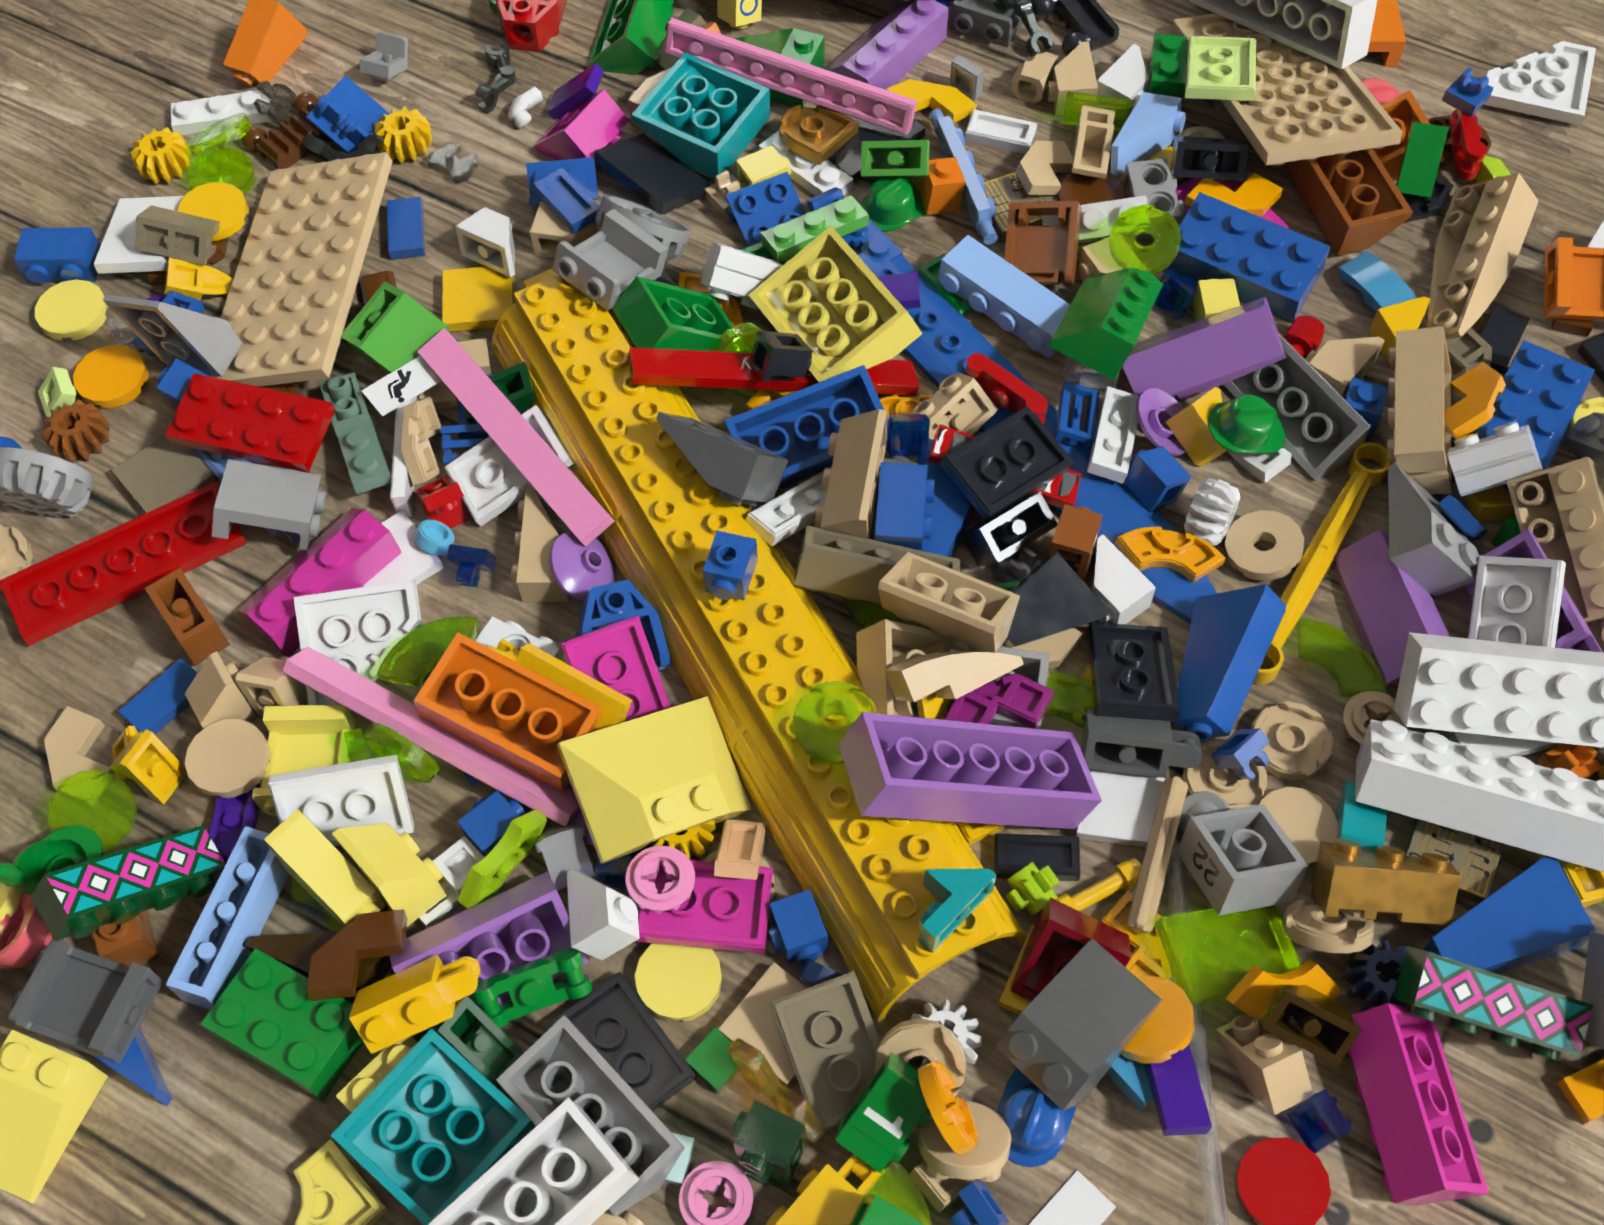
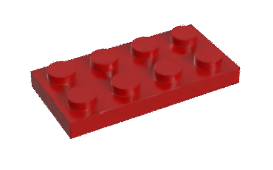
M194 373L165 436L170 443L309 473L334 415L335 408L328 401Z

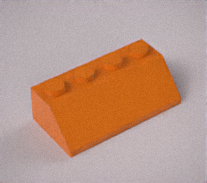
M457 632L413 700L419 716L562 792L570 779L557 744L594 732L603 710L601 706Z

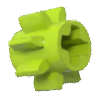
M1031 862L1007 879L1012 890L1004 896L1016 912L1026 907L1032 916L1045 908L1050 897L1055 900L1058 898L1052 888L1060 881L1049 865L1039 871L1036 865Z

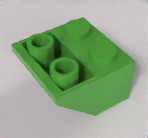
M384 282L344 330L341 338L365 361L390 374L421 356L417 352L443 328H446L447 331L450 328L407 293Z

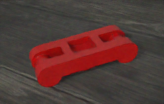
M1456 109L1452 112L1449 120L1456 174L1463 180H1472L1478 174L1480 169L1479 163L1485 158L1487 146L1480 142L1482 129L1480 125H1477L1476 115L1474 114L1471 117Z
M974 353L968 357L965 375L973 377L998 407L1007 408L1012 413H1016L1028 406L1044 425L1048 407L1047 399L987 356L981 353Z

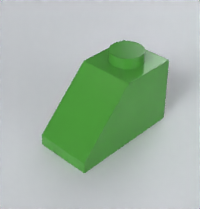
M862 141L861 176L872 180H877L881 177H907L911 179L929 176L930 141Z

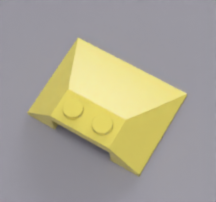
M708 696L557 744L601 864L639 851L648 843L713 820L716 824L753 810Z

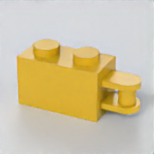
M437 954L357 991L349 1019L370 1053L373 1054L452 1018L456 1001L476 991L481 970L480 964L475 958L465 956L443 965Z
M854 1154L838 1172L828 1163L820 1173L813 1169L797 1187L796 1191L800 1196L789 1209L784 1205L780 1206L767 1221L766 1225H849L864 1195H867L878 1182L885 1169L879 1173ZM851 1172L863 1181L857 1190L845 1180Z

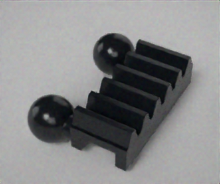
M1030 0L1035 18L1044 19L1051 15L1052 12L1054 14L1058 13L1059 20H1065L1066 29L1072 28V32L1067 34L1062 41V51L1066 56L1082 42H1089L1090 51H1094L1112 44L1118 39L1120 28L1096 0Z

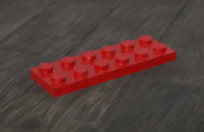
M213 482L1 579L0 586L22 639L28 646L35 644L146 592L144 588L179 568L183 573H186L248 544L238 524L233 522L228 539L212 537L213 511L219 491L217 483Z

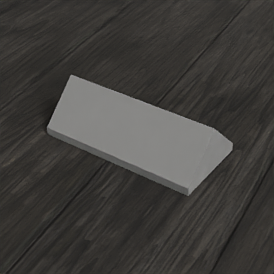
M1279 334L1286 355L1285 359L1223 385L1235 397L1244 394L1256 395L1275 408L1277 417L1284 428L1285 442L1283 448L1292 453L1291 456L1317 481L1351 461L1355 449L1364 443L1371 426Z
M565 1015L496 1079L536 1126L568 1097L584 1110L640 1179L609 1208L614 1216L621 1214L659 1190L685 1148Z

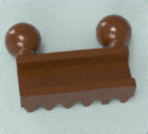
M310 92L300 93L294 100V109L300 116L299 118L291 115L289 125H286L283 121L280 122L278 132L272 128L269 129V138L262 128L258 126L247 127L241 134L242 145L250 152H259L264 159L268 157L274 163L276 170L289 168L313 152L302 145L307 133H311L317 138L319 136L326 141L331 140L306 119V116L316 107L319 99Z

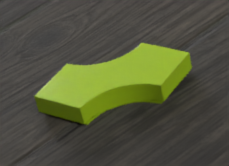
M535 809L512 820L503 837L492 851L470 868L457 901L469 909L497 895L512 870L525 857L534 852V844L544 829L547 816L538 809Z

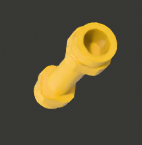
M1135 858L1129 861L1126 860L1117 865L1114 874L1071 897L1064 893L1056 900L1078 911H1082L1121 889H1124L1126 892L1127 890L1135 889L1142 865Z

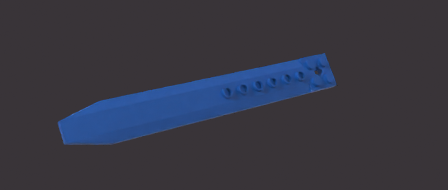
M870 219L869 226L842 236L852 249L861 250V254H858V256L876 277L917 272L903 257V252ZM918 272L921 307L906 310L922 332V335L907 346L903 352L939 388L941 382L950 375L956 373L965 374L967 372L968 357L974 353H981L1037 391ZM992 401L998 411L978 430L982 433L1014 413L1007 408L998 407ZM1048 402L1044 426L1055 437L1058 411ZM1067 421V427H1070L1071 424ZM1063 437L1061 442L1057 441L1075 462L1070 470L1082 474L1073 507H1085L1092 512L1103 515L1098 537L1104 535L1120 551L1115 544L1117 537L1135 529L1162 527V530L1178 532L1157 510L1150 512L1124 483L1088 473L1087 469L1092 446L1090 450L1084 449L1083 442L1080 441L1077 442L1076 446L1068 444L1069 438ZM1051 505L1061 515L1063 509ZM1151 567L1140 571L1156 587L1152 600L1190 625L1195 599L1197 597L1217 594L1207 575L1192 583L1181 573L1168 568Z

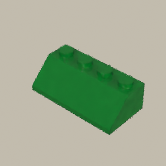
M609 0L587 67L596 63L604 72L637 75L645 68H652L660 57L658 50L667 34L665 28L667 21L674 12L672 8L674 0Z
M1133 267L1084 279L1048 346L1115 380L1141 333L1163 283L1158 281L1152 273L1145 270H1137Z

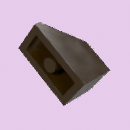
M1307 985L1284 986L1259 1023L1262 1028L1336 1066L1339 1065L1363 1030L1342 1003Z

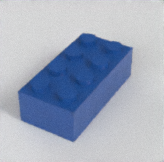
M1199 192L1167 247L1165 269L1197 283L1198 280L1234 279L1239 301L1249 303L1266 297L1272 315L1292 323L1324 269L1330 246Z
M1523 340L1503 378L1506 385L1501 396L1496 397L1493 404L1495 411L1491 420L1479 427L1475 434H1478L1479 439L1495 435L1493 429L1507 423L1517 422L1519 427L1529 425L1542 470L1548 469L1595 369Z
M862 365L726 419L725 433L788 459L778 489L822 472L825 468L832 467L834 456L828 454L830 437L832 432H839L841 419L878 409L884 410L865 365ZM887 418V445H889L894 431Z

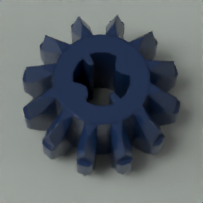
M1385 939L1381 940L1377 947L1371 944V946L1360 951V953L1353 952L1349 956L1347 962L1350 968H1347L1343 973V979L1353 984L1347 991L1348 997L1360 996L1363 999L1360 1003L1361 1011H1366L1371 1005L1378 1007L1386 1003L1407 1007L1408 1003L1393 999L1404 958L1403 955L1406 951L1405 946H1399L1395 951H1391L1389 942ZM1382 974L1388 980L1386 982H1382L1378 978V976Z

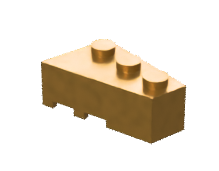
M1341 838L1334 839L1333 843L1320 841L1311 891L1324 916L1338 917L1339 909L1361 910L1360 917L1362 919L1376 920L1377 912L1397 915V919L1401 922L1451 924L1461 875L1449 863L1448 858L1433 853H1422L1421 858L1404 855L1405 852L1391 846H1378L1377 851L1360 848L1361 845L1359 843Z

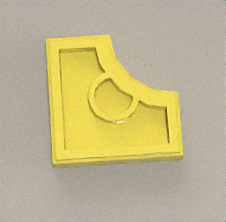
M331 1139L294 1170V1174L301 1186V1207L294 1225H373L389 1211Z

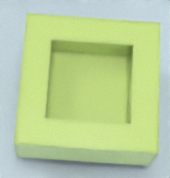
M52 367L38 390L47 418H52L50 409L59 411L63 408V402L71 406L76 397V390L71 383L68 371L63 368Z

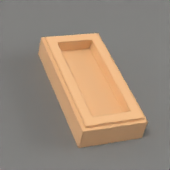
M725 820L715 859L714 876L757 880L766 837L765 823Z

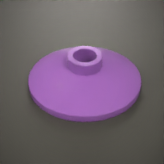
M1149 388L1142 392L1136 401V415L1144 434L1156 447L1164 446L1171 455L1178 456L1184 454L1186 451L1166 424V421L1181 411L1183 407L1169 393L1161 389Z
M568 531L560 535L553 542L549 553L552 574L560 588L574 600L582 602L591 587L616 582V570L613 560L607 549L596 538L585 547L572 531Z

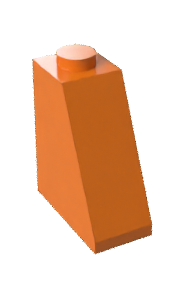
M249 0L223 65L234 74L232 78L237 82L250 87L252 83L266 87L306 38L308 30L279 2L273 0Z

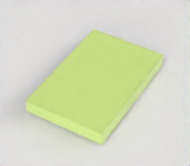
M1189 36L1185 98L1254 101L1256 91V39Z

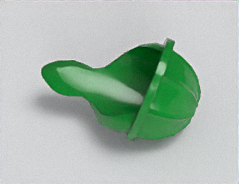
M69 825L56 830L42 840L27 846L15 856L13 864L0 863V883L8 887L20 888L32 896L44 874L103 856L102 840L94 830L83 825Z

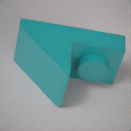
M990 869L926 870L923 885L943 904H940L938 901L934 902L920 918L922 925L919 941L933 953L993 891L996 874Z

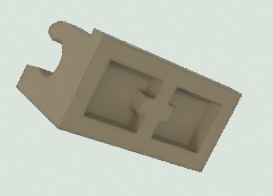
M151 205L136 217L135 249L206 265L207 260L217 249V245L212 244V239L219 231L220 221Z

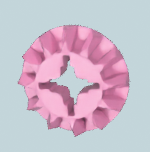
M653 846L641 851L632 859L626 872V886L629 897L633 898L642 910L646 908L654 910L658 914L665 910H677L686 899H690L695 884V871L689 858L681 851L669 846ZM660 866H663L666 879L673 880V882L665 883L662 894H658L654 882H648L649 879H656Z
M724 1161L703 1163L687 1175L681 1186L679 1206L687 1225H743L751 1215L753 1205L751 1184L743 1171L731 1163ZM723 1182H726L724 1185V1198L734 1208L732 1209L728 1206L727 1208L718 1207L715 1213H712L711 1217L708 1218L709 1202L699 1192L715 1194L717 1189L721 1188Z

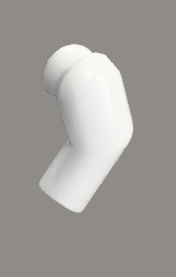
M535 86L516 97L511 103L508 117L519 128L524 127L531 121V115L527 111L543 101L541 92Z

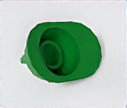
M907 177L878 178L871 185L869 193L861 202V206L869 214V219L882 232L895 231L926 214L915 184Z
M1244 394L1237 396L1231 401L1219 403L1210 411L1208 417L1210 433L1216 442L1231 452L1270 454L1278 452L1284 446V428L1277 417L1275 408L1271 407L1263 398Z

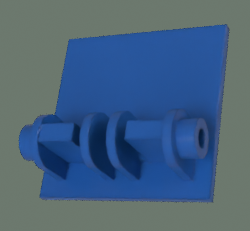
M345 75L326 96L323 95L319 99L316 107L306 116V119L343 151L350 154L358 150L357 145L369 134H375L374 124L380 122V115H389L390 113Z
M788 172L725 195L731 208L727 210L728 217L732 223L737 222L747 247L762 242L761 232L806 214Z

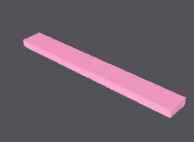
M674 18L668 22L665 53L680 58L686 52L769 89L904 135H908L911 131L917 100Z
M443 328L417 351L585 547L614 522L613 518L446 328Z
M307 647L286 660L282 671L286 675L533 810L538 809L547 818L566 827L580 810L573 790L565 787L562 792L419 716L415 704L314 649Z

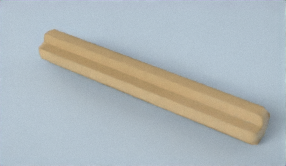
M1167 777L1163 781L1128 916V928L1139 934H1149L1154 927L1188 791V784L1179 777Z

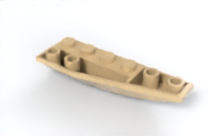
M1519 172L1473 185H1465L1455 190L1436 238L1430 291L1431 300L1429 302L1427 328L1444 327L1446 340L1462 337L1481 317L1498 294L1519 255L1539 202Z
M1584 457L1507 481L1520 532L1523 533L1528 529L1531 530L1548 559L1566 562L1563 585L1604 653V483L1598 464L1589 457Z

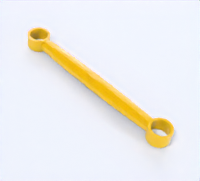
M1369 442L1363 443L1355 449L1348 466L1351 477L1324 518L1280 598L1286 604V610L1266 653V656L1273 661L1274 667L1271 669H1259L1253 683L1267 684L1277 677L1284 661V654L1281 648L1328 571L1354 522L1370 486L1378 485L1385 479L1388 466L1392 462H1389L1388 450L1382 445ZM1371 459L1377 462L1381 469H1367L1358 460Z

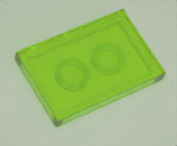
M1277 905L1220 916L1212 908L1160 917L1155 922L1177 986L1185 991L1192 1005L1226 998L1254 965L1266 973L1283 974L1295 970L1301 965L1292 940L1283 929V918Z

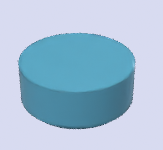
M436 520L420 522L414 533L416 544L422 550L433 555L447 554L455 540L451 529L444 523Z

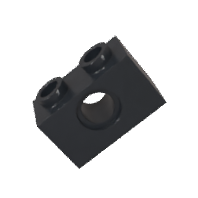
M1174 136L1170 171L1173 172L1174 177L1244 181L1248 145L1244 140Z
M1041 492L1028 495L987 522L983 519L960 534L978 567L1001 562L1057 527L1058 524Z

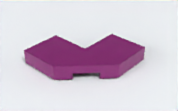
M1018 673L1003 676L1001 680L987 683L956 700L954 699L942 720L991 724L996 713L999 712L1021 724L1036 729L1053 698L1054 690Z

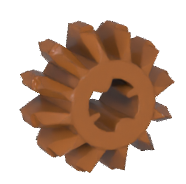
M78 399L70 406L63 402L62 409L59 411L50 409L52 418L42 421L44 425V431L42 432L44 442L55 456L62 459L67 458L72 463H75L80 457L89 461L91 453H102L101 444L110 442L108 437L109 423L93 403L86 405Z

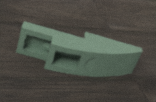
M355 372L336 376L328 381L319 383L325 401L331 402L335 408L331 421L356 494L390 484L391 475Z

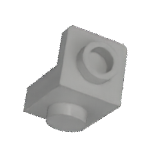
M384 31L376 33V51L360 59V72L372 75V78L375 80L389 81L392 77L407 70L408 39L404 36Z

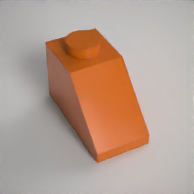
M956 157L929 159V176L913 178L926 215L959 211L966 181Z

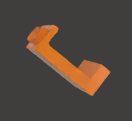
M1377 0L1368 52H1381L1384 67H1397L1406 44L1397 0Z
M1558 237L1545 249L1544 318L1604 322V248L1573 246V238Z

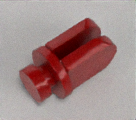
M1298 316L1293 320L1283 338L1306 359L1312 350L1317 351L1324 335V324L1311 316Z

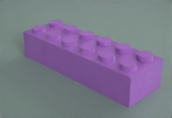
M862 712L838 743L861 816L1076 829L1102 801L1074 732Z

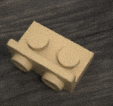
M956 373L944 379L939 386V390L930 399L920 402L913 409V414L906 420V423L910 428L919 431L922 436L932 440L939 424L973 435L998 409L973 377Z

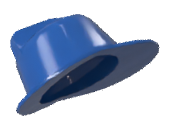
M1018 1068L1014 1070L1007 1081L996 1111L1010 1129L1011 1146L1008 1159L1016 1165L1026 1167L1045 1165L1057 1156L1063 1146L1076 1106L1062 1111Z

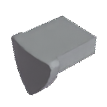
M569 823L566 827L560 824L554 825L542 833L534 844L537 853L542 852L556 890L567 887V872L572 869L588 877H596L582 838L586 836L584 827L579 824Z

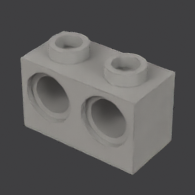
M1167 158L1126 163L1122 183L1126 188L1127 198L1146 195L1148 199L1150 233L1134 235V239L1173 236L1176 233L1179 222L1184 219V205L1182 200L1177 199V178L1173 176V172H1170Z

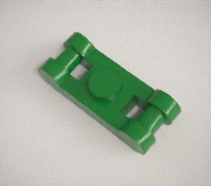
M569 948L478 982L476 991L471 995L475 1004H480L482 1011L499 1028H502L511 1020L564 1000L583 998L591 993L593 987L589 976L582 972L583 958L580 951ZM558 972L564 973L566 980L554 984L551 975ZM509 991L511 1000L499 1004L497 996Z

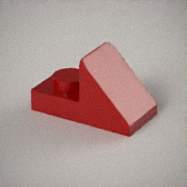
M448 475L413 490L428 520L442 522L451 529L470 519L469 513L462 501V497H464L458 482Z

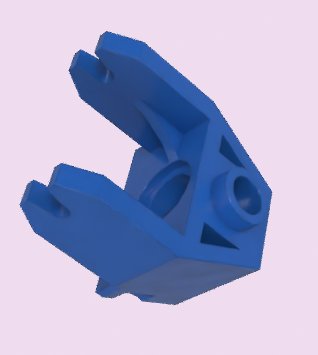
M629 579L589 589L582 601L575 637L638 615L658 671L667 669V666L670 665L669 650L659 614Z

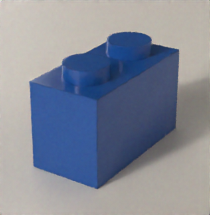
M91 227L22 228L14 262L27 283H53L75 279L95 282L98 272L94 262L101 245Z
M881 462L875 528L876 541L922 551L923 539H931L932 516L925 515V503H933L935 480L927 479L928 465Z

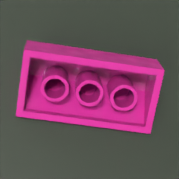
M351 508L309 545L307 550L301 552L237 609V612L283 655L289 657L300 647L293 597L364 587L363 585L399 556L402 551L390 530L365 509Z
M1390 1003L1352 1015L1363 1030L1347 1053L1353 1060L1357 1074L1356 1089L1366 1105L1371 1122L1369 1125L1370 1137L1378 1148L1383 1163V1182L1394 1203L1422 1205L1489 1194L1435 1022L1407 1013L1408 1007Z

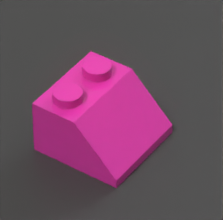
M602 89L563 115L533 147L538 152L556 161L594 157L595 150L606 147V145L615 144L624 135L621 129L630 120L605 89Z

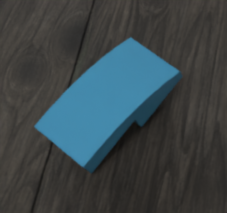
M1369 251L1338 267L1340 279L1361 291L1364 304L1376 312L1383 307L1416 299L1415 294L1387 264Z

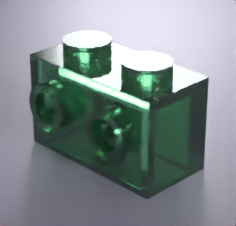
M754 1100L749 1113L744 1110L740 1112L731 1131V1137L735 1138L733 1147L735 1148L738 1165L743 1167L741 1173L763 1185H766L769 1179L788 1188L807 1148L806 1125Z

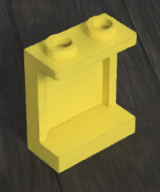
M343 705L265 706L263 722L269 730L268 745L271 751L270 763L268 761L265 768L266 774L262 779L261 788L253 789L252 798L262 812L271 816H277L268 785L271 775L351 762L355 721L348 708Z

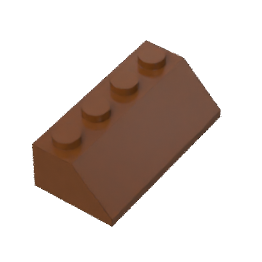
M1373 149L1352 151L1345 155L1322 156L1314 160L1303 159L1283 164L1337 256L1370 248L1412 216L1413 211Z

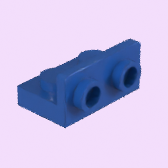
M594 157L526 163L530 198H528L529 205L537 204V207H539L540 201H542L535 193L534 183L560 168H563L592 199H599Z

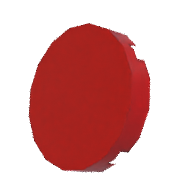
M1267 1138L1254 1144L1240 1159L1234 1176L1236 1198L1256 1225H1315L1327 1211L1331 1196L1329 1175L1320 1158L1306 1145L1292 1139Z

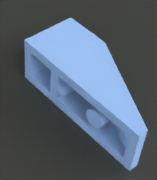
M1143 92L1111 146V174L1118 176L1125 171L1126 163L1144 161L1171 145L1174 136H1176L1177 132L1181 133L1185 125L1186 113L1181 112L1182 98Z

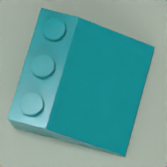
M684 52L631 116L636 124L691 170L715 180V176L729 170L769 120L770 89Z
M431 1028L330 1136L422 1224L428 1225L535 1127L532 1120Z

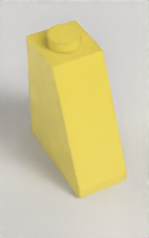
M298 809L264 839L285 870L343 927H346L360 914L381 912L386 906L376 889Z

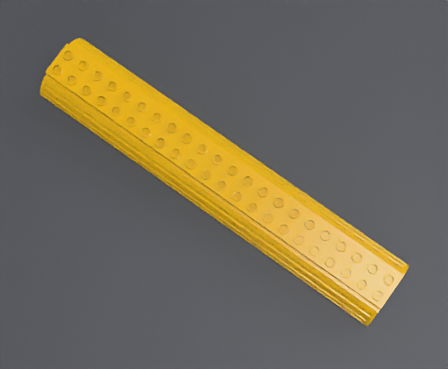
M556 275L515 292L516 303L509 305L494 329L492 337L493 354L497 357L504 370L522 362L527 364L536 394L527 410L535 405L539 407L574 463L568 468L613 518L614 522L599 535L604 543V547L609 552L624 580L629 579L658 612L670 660L693 700L708 696L744 789L766 824L767 829L803 891L811 890L824 927L848 970L855 972L863 996L873 1011L877 1022L885 1019L890 1007L910 987L958 955L981 944L1003 937H1015L1019 945L1024 943L1027 936L995 885L993 891L933 953L919 941L922 925L920 918L934 902L938 901L940 904H943L924 887L925 871L928 869H984L955 822L861 816L838 744L862 712L872 713L857 672V667L808 590L794 585L796 571L779 544L771 546L746 522L747 514L755 510V506L743 502L739 505L719 497L721 490L706 483L657 421L656 417L660 411L693 418L701 422L679 386L632 384L628 353L630 347H636L629 335L621 328L617 315L612 308L607 311L561 276ZM717 530L756 539L758 561L744 601L735 598L728 600L720 599L711 593L705 592L703 568Z

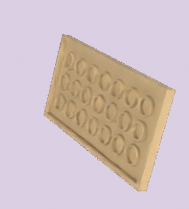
M1216 13L1173 20L1172 32L1174 35L1187 37V53L1189 36L1256 39V91L1254 101L1221 100V102L1265 165H1282L1285 162L1303 159L1314 160L1322 156L1345 155L1352 151L1381 149L1385 146L1400 144L1402 130L1349 66L1341 70Z
M387 152L270 171L221 315L222 319L232 325V331L243 343L222 377L209 375L210 377L257 387L330 377L393 161Z

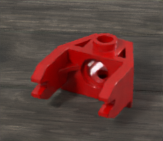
M496 0L500 26L504 32L505 40L509 44V49L540 52L552 37L559 34V25L567 0Z

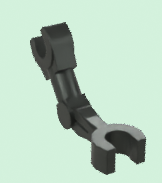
M1030 0L994 1V6L998 10L1008 11L1013 9L1015 14L1021 18L1030 35L1026 48L1032 57L1040 52L1037 40L1042 42L1045 51L1054 45L1051 34L1047 31L1039 30Z
M505 40L500 41L501 50L499 51L491 50L489 44L484 45L486 61L494 68H498L500 72L489 86L481 84L475 91L476 96L483 98L477 105L478 109L490 113L496 107L500 92L516 82L515 69L510 61L509 44Z
M307 133L302 145L326 157L329 161L366 154L384 152L382 150L375 152V148L385 140L380 135L369 134L357 145L358 150L350 154L336 151L330 147L331 144L319 136L317 138L311 133Z

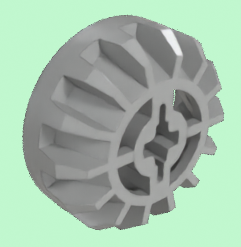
M603 195L595 217L599 232L602 228L604 215L615 209L669 248L665 262H672L683 255L692 232L688 227L640 204L612 195Z
M0 448L1 505L17 507L20 512L26 510L36 512L42 517L44 514H50L56 518H61L63 515L73 517L88 505L94 478L82 467L42 452L20 448Z

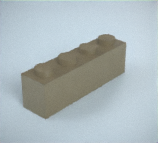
M807 525L796 565L794 585L804 587L812 592L823 591L841 595L849 600H864L882 605L878 591L879 582L907 552L960 572V559Z

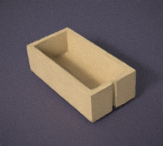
M1444 327L1396 331V347L1389 348L1391 370L1395 369L1394 377H1389L1388 381L1390 400H1394V407L1388 408L1390 431L1393 430V439H1388L1387 441L1389 462L1398 465L1431 495L1452 493V468L1447 455L1449 448H1452V436L1444 430V411L1452 406V370Z

